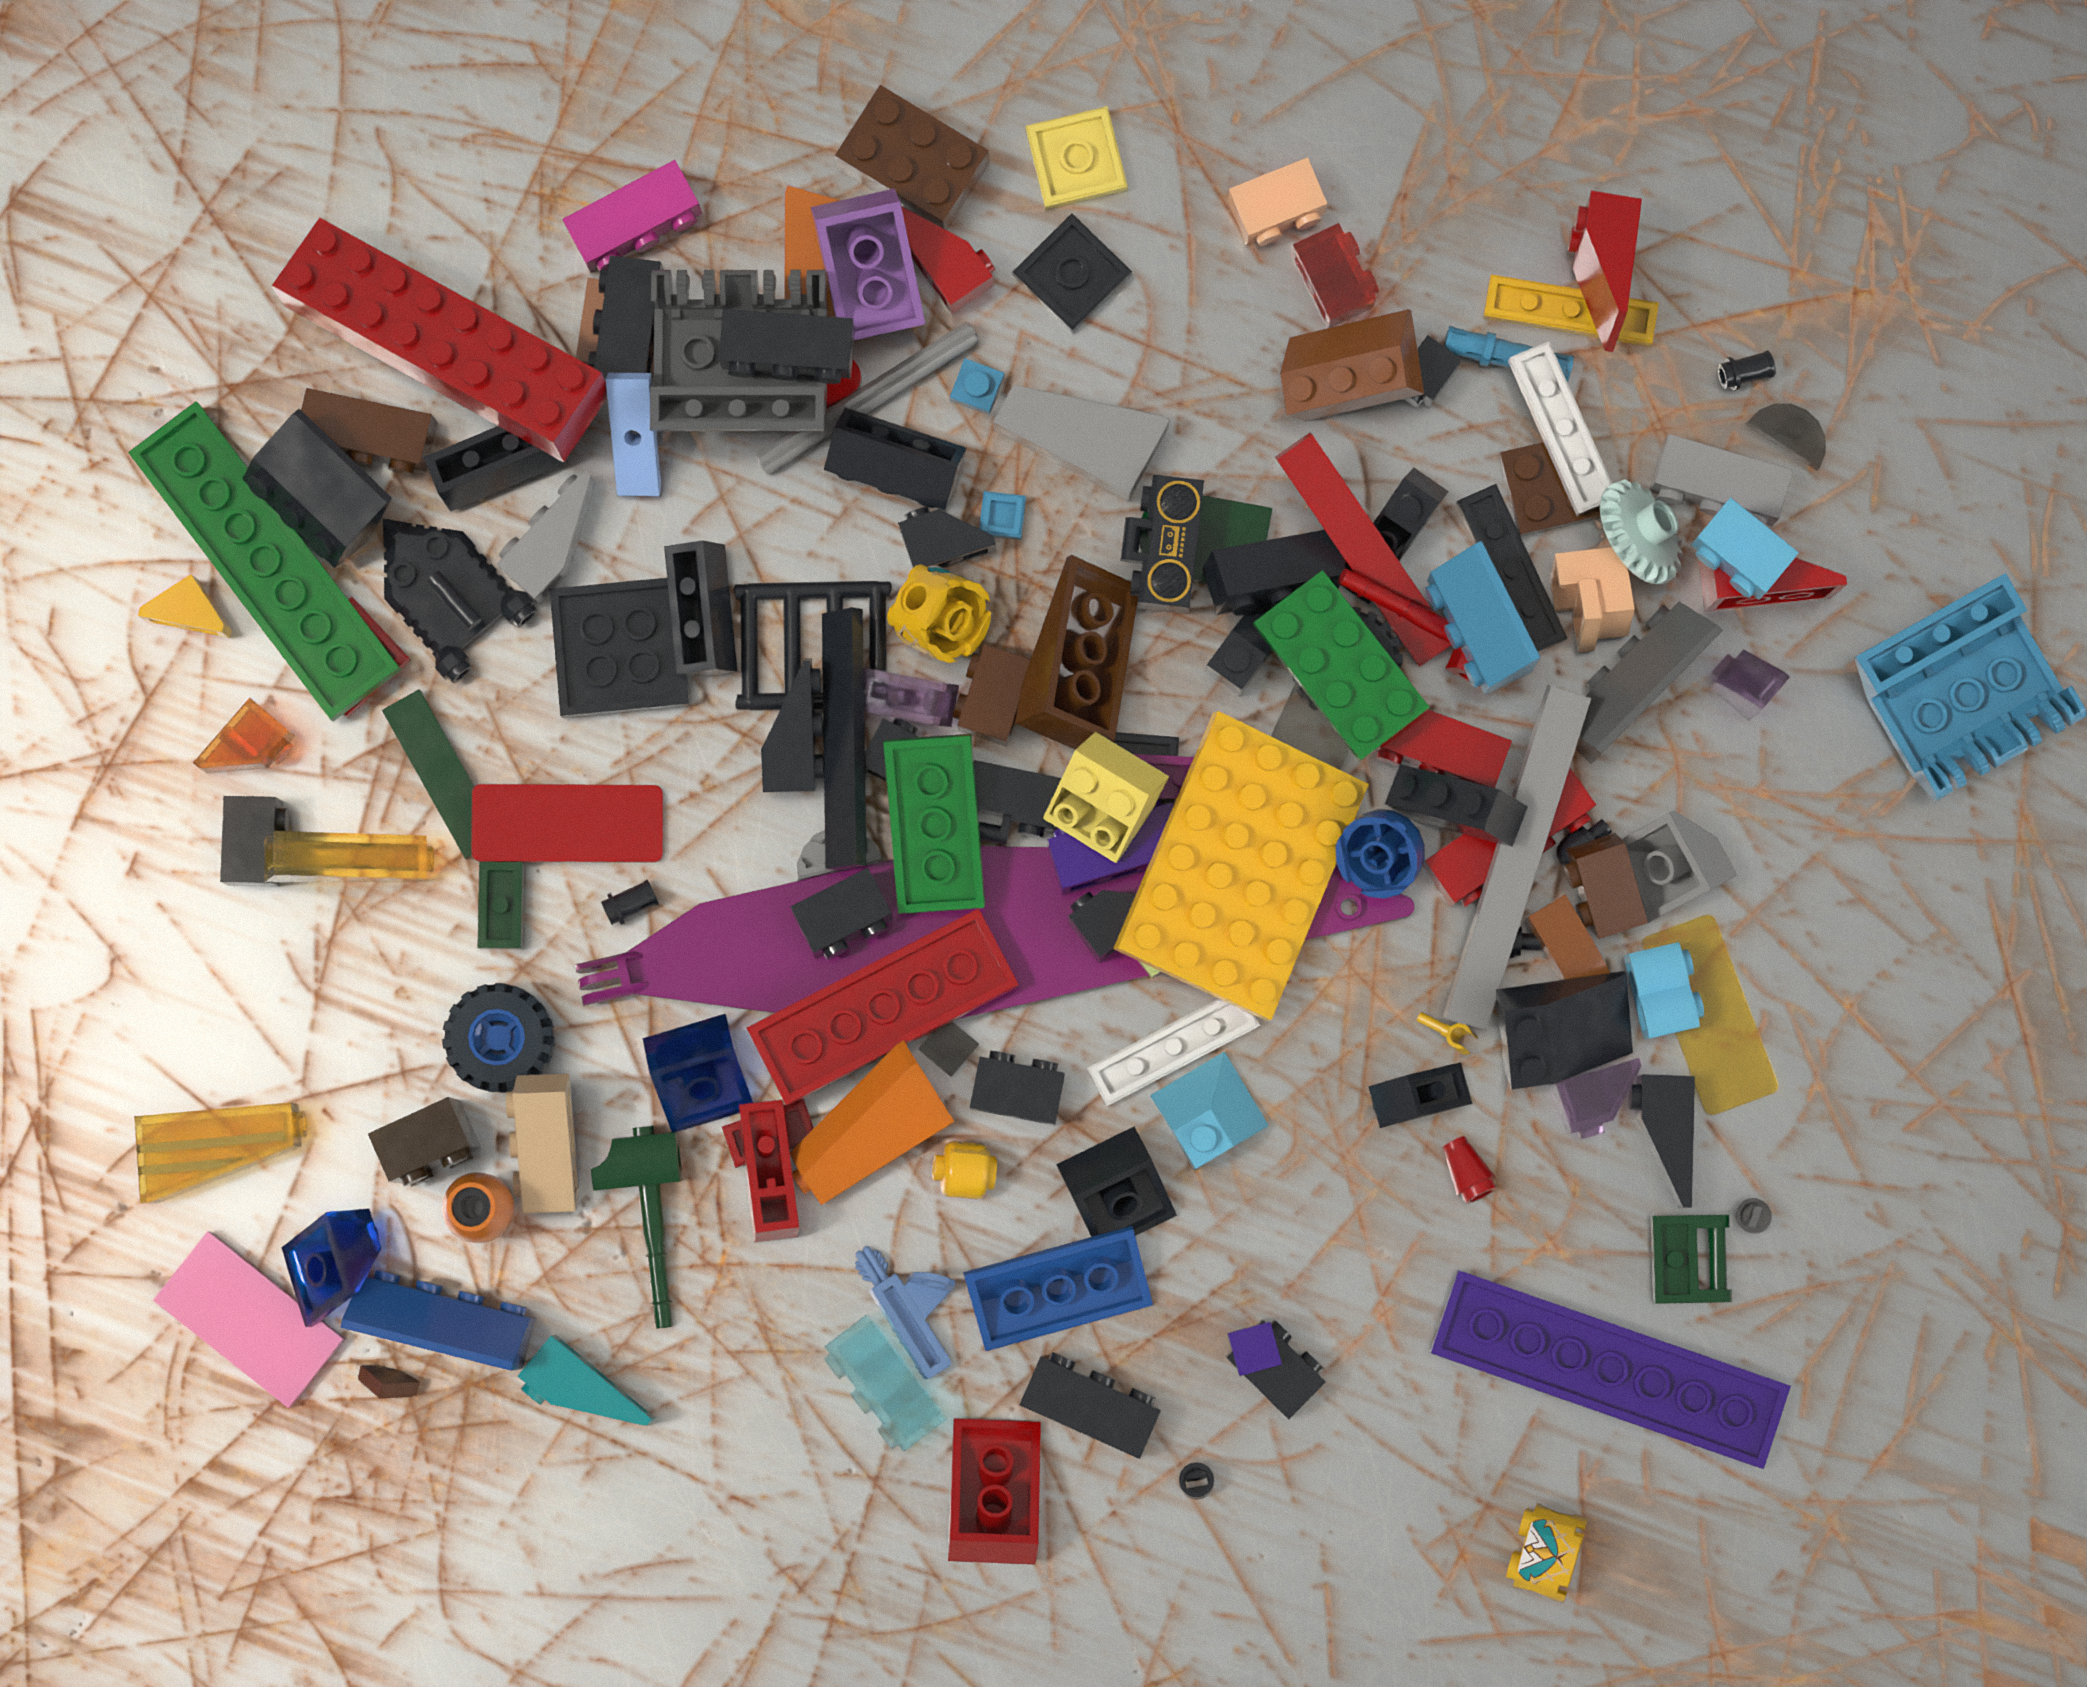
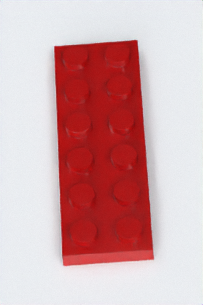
M978 908L758 1021L746 1029L785 1105L788 1107L886 1056L903 1040L908 1045L1018 988L1019 984Z

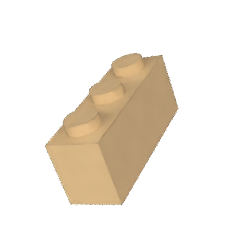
M519 1075L516 1077L513 1092L506 1093L507 1118L515 1119V1131L510 1132L509 1136L511 1158H518L519 1171L513 1172L514 1197H521L523 1213L575 1211L579 1186L570 1075Z

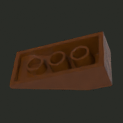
M1074 555L1066 558L1021 686L1015 724L1075 750L1095 732L1115 742L1138 602L1137 596H1130L1131 581Z

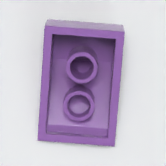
M895 189L811 207L835 317L853 318L855 325L854 340L926 324L901 203Z

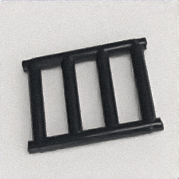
M836 581L735 584L734 594L736 595V600H740L741 694H737L735 708L737 710L781 709L801 667L800 599H826V612L843 609L844 598H869L870 691H864V708L892 707L894 704L892 693L887 692L886 597H890V592L892 591L891 582ZM757 600H783L784 693H758ZM823 692L821 694H813L814 709H823Z

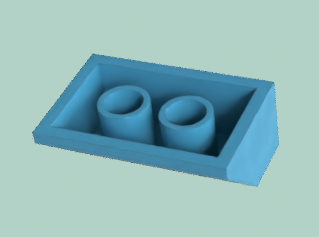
M1482 541L1470 546L1431 571L1427 579L1429 586L1425 587L1426 595L1435 611L1442 609L1449 623L1444 626L1446 635L1454 649L1461 647L1468 663L1464 664V670L1474 688L1480 686L1484 695H1487L1531 674L1541 657Z

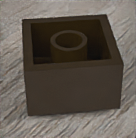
M446 1097L368 1133L388 1182L401 1183L403 1187L409 1185L410 1188L434 1178L432 1170L442 1165L443 1168L449 1167L454 1169L474 1159L472 1152L481 1148L461 1100Z

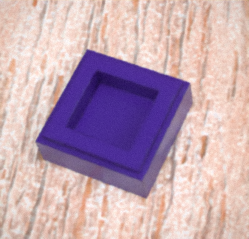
M1270 1321L1227 1333L1239 1376L1282 1365Z

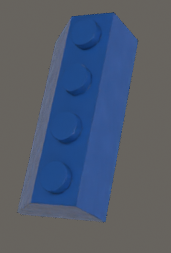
M376 1269L373 1277H360L342 1318L340 1328L510 1371L523 1369L536 1319L526 1316L527 1307L501 1301L500 1309L483 1305L485 1297L459 1291L458 1298L441 1294L443 1287L441 1285L417 1280L416 1286L411 1287L399 1284L400 1275Z

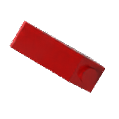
M901 206L912 259L951 314H954L993 287V276L991 273L995 270V267L982 249L975 252L968 241Z
M783 1100L740 1104V1123L754 1243L795 1238L798 1236L799 1221Z

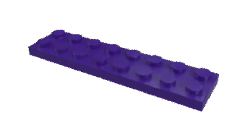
M1460 1270L1456 1272L1429 1352L1760 1469L1765 1467L1791 1388L1790 1385Z

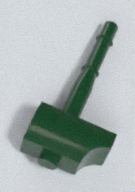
M654 1125L632 1128L633 1136L612 1139L611 1148L606 1159L599 1166L591 1169L593 1191L638 1186L642 1228L652 1294V1302L650 1304L653 1305L655 1329L672 1327L670 1308L672 1301L669 1299L665 1255L667 1253H665V1229L660 1184L683 1180L678 1131L655 1134Z

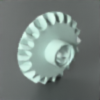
M1624 479L1607 487L1601 496L1600 516L1605 534L1616 555L1633 574L1645 582L1660 585L1675 578L1676 573L1682 569L1680 561L1684 556L1679 548L1682 545V540L1676 535L1679 530V524L1673 510L1660 499H1654L1651 491L1648 488L1642 489L1641 485L1636 481L1630 483Z

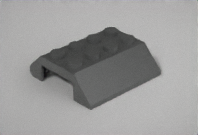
M652 270L651 302L654 307V386H650V431H825L827 384L816 382L815 376L798 375L797 380L794 381L777 380L771 377L772 373L754 372V377L750 378L731 376L728 374V370L721 368L719 348L723 309L828 316L826 270H807V294H802L801 270H791L788 278L791 299H775L776 276L774 275V270L763 271V294H759L758 270H720V294H716L714 270H704V275L702 276L704 299H689L690 277L687 270H677V294H673L671 270Z

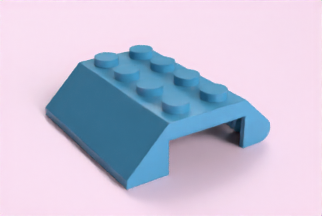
M2006 573L1854 658L1870 706L1911 776L1935 801L1953 792L1951 784L1956 789L1966 785L1965 773L1955 763L1956 760L1963 758L1982 776L1991 770L1988 762L1991 766L1997 768L2027 751L2028 745L2026 742L2031 747L2041 743L2040 731L2030 721L2031 718L2037 716L2052 732L2057 734L2066 728L2064 722L2072 726L2087 717L2086 709L2073 686L2063 690L2020 615L2026 612L2027 608Z

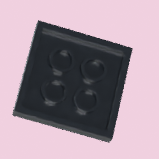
M667 578L549 589L559 707L562 718L690 706L688 676L677 675Z

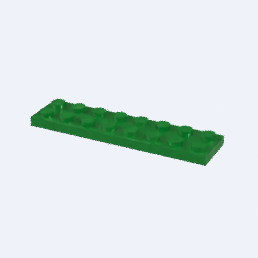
M197 401L128 452L331 721L334 722L402 670L301 536L293 528L285 525L279 514L263 499L258 498L251 492L248 484L242 480L248 468Z

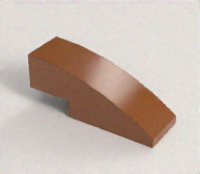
M1566 894L1525 919L1531 931L1540 942L1547 955L1546 959L1559 980L1611 973Z

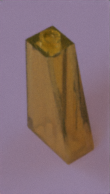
M274 831L264 839V882H422L427 879V872H433L434 849L433 846H427V836Z
M288 1102L134 1116L140 1203L156 1204L301 1148V1137L307 1136L305 1111H299V1104Z

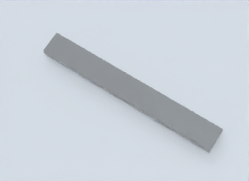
M1550 685L1546 687L1512 794L1513 798L1525 804L1528 808L1513 847L1499 843L1496 845L1442 1016L1445 1019L1487 1030L1496 1002V989H1500L1589 708L1591 701L1589 697Z

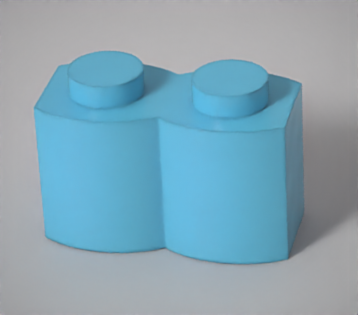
M1676 942L1624 955L1626 971L1644 1040L1700 1027L1699 1018L1704 1017V1007L1699 992L1692 993L1688 976L1694 974V967L1688 949L1682 950L1680 943Z

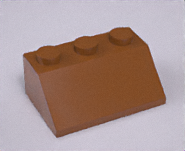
M1402 310L1289 337L1280 372L1286 415L1302 421H1309L1424 394L1411 310Z

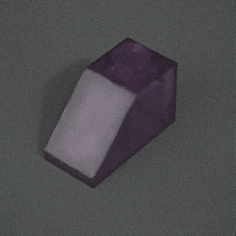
M1743 649L1735 658L1728 653L1711 672L1717 679L1709 688L1749 721L1768 704L1790 676L1781 669Z
M864 667V712L932 726L952 727V715L957 701L959 685Z
M1639 1058L1551 1085L1567 1135L1578 1132L1581 1140L1605 1132L1603 1124L1614 1121L1642 1067Z

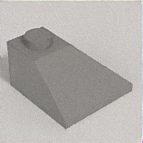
M1674 810L1622 839L1627 847L1648 923L1738 876L1718 838Z

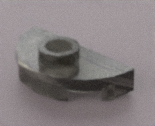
M1772 404L1760 409L1745 424L1816 471L1820 468L1826 454L1825 435L1819 421L1806 409L1794 404Z

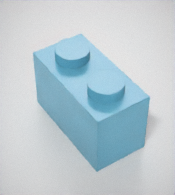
M1731 497L1691 544L1698 550L1695 555L1703 564L1713 570L1719 567L1731 577L1729 582L1739 593L1748 598L1753 595L1758 600L1770 589L1799 554L1798 551Z

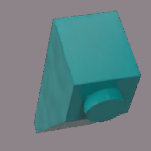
M551 1335L517 1376L525 1382L521 1390L540 1405L546 1400L551 1405L643 1426L651 1425L656 1419L655 1416L557 1335Z

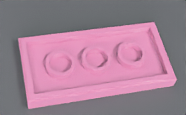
M207 1231L153 1299L154 1302L287 1408H291L346 1339L211 1231Z

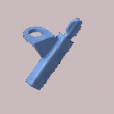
M865 1246L863 1251H857L855 1256L858 1261L855 1262L857 1265L855 1268L861 1270L859 1274L863 1275V1280L873 1283L874 1287L869 1290L873 1297L872 1299L875 1300L876 1305L884 1314L892 1327V1331L895 1332V1336L899 1338V1342L904 1346L914 1362L915 1368L919 1370V1374L925 1380H928L951 1365L949 1355L945 1353V1349L942 1348L925 1319L947 1294L954 1289L955 1281L933 1273L913 1272L908 1276L907 1283L902 1284V1280L899 1279L896 1273L890 1277L887 1275L888 1263H884L885 1258L881 1257V1252H878L876 1249L872 1251L869 1246Z

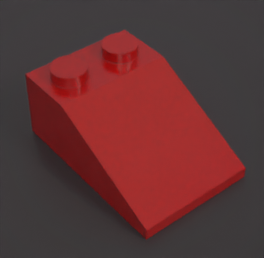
M1591 190L1586 206H1578L1574 227L1572 226L1567 252L1575 253L1573 272L1604 351L1613 352L1628 312L1642 199Z
M1795 557L1770 589L1758 600L1753 595L1748 598L1739 593L1730 584L1731 577L1719 567L1713 570L1700 560L1698 561L1704 612L1833 598L1847 585V577L1845 575Z
M954 1418L948 1561L1036 1564L1039 1544L1041 1422Z

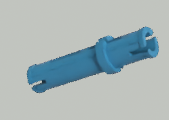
M1454 326L1448 327L1444 341V347L1454 354L1477 360L1479 365L1486 367L1489 364L1511 368L1508 363L1510 357L1533 348V346L1496 338V333L1487 331L1486 335L1465 331ZM1554 352L1568 382L1574 356Z

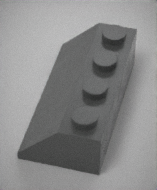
M1680 601L1671 610L1663 605L1646 622L1652 629L1641 640L1633 635L1617 651L1616 654L1622 658L1621 661L1611 671L1604 665L1586 683L1592 689L1586 695V697L1591 698L1576 750L1592 764L1723 631L1717 624Z

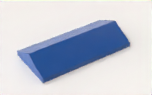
M1132 1226L963 1272L985 1351L1153 1305Z

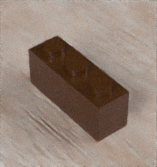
M306 388L301 411L357 465L370 467L373 461L389 464L388 470L404 475H413L414 469L427 472V464L424 457L431 454L438 425L432 414Z

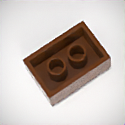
M879 85L835 154L837 169L875 192L895 189L902 207L945 230H948L990 164L989 150L882 85Z

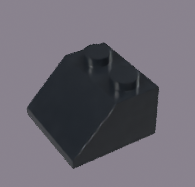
M1135 1126L1056 1164L1091 1237L1129 1226L1133 1227L1136 1236L1177 1216L1156 1167Z

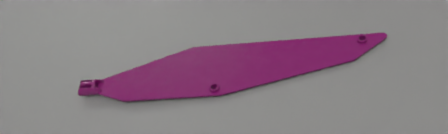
M981 846L986 905L985 908H979L1012 970L1019 987L958 1019L1149 976L1138 960L1117 950L1098 963L1068 923V915L1073 912L1070 906L1089 891L1095 896L1102 890L1136 894L1146 871L1062 895L1048 847ZM892 859L699 903L627 952L574 964L576 973L579 974L618 966V969L580 978L578 980L580 990H593L622 983V986L583 995L581 997L583 1006L635 994L776 1013L978 908L898 914L894 860ZM1335 865L1305 940L1408 917L1414 911V902L1410 897L1401 893L1385 899L1368 897L1360 893L1363 889L1357 887L1352 881L1348 884L1342 877L1338 865ZM869 868L892 913L893 920L886 923L888 930L869 940H865L862 935L848 942L849 949L835 958L826 960L823 955L815 959L790 906ZM1347 901L1352 902L1356 906V913L1352 915L1344 914L1341 910V904Z

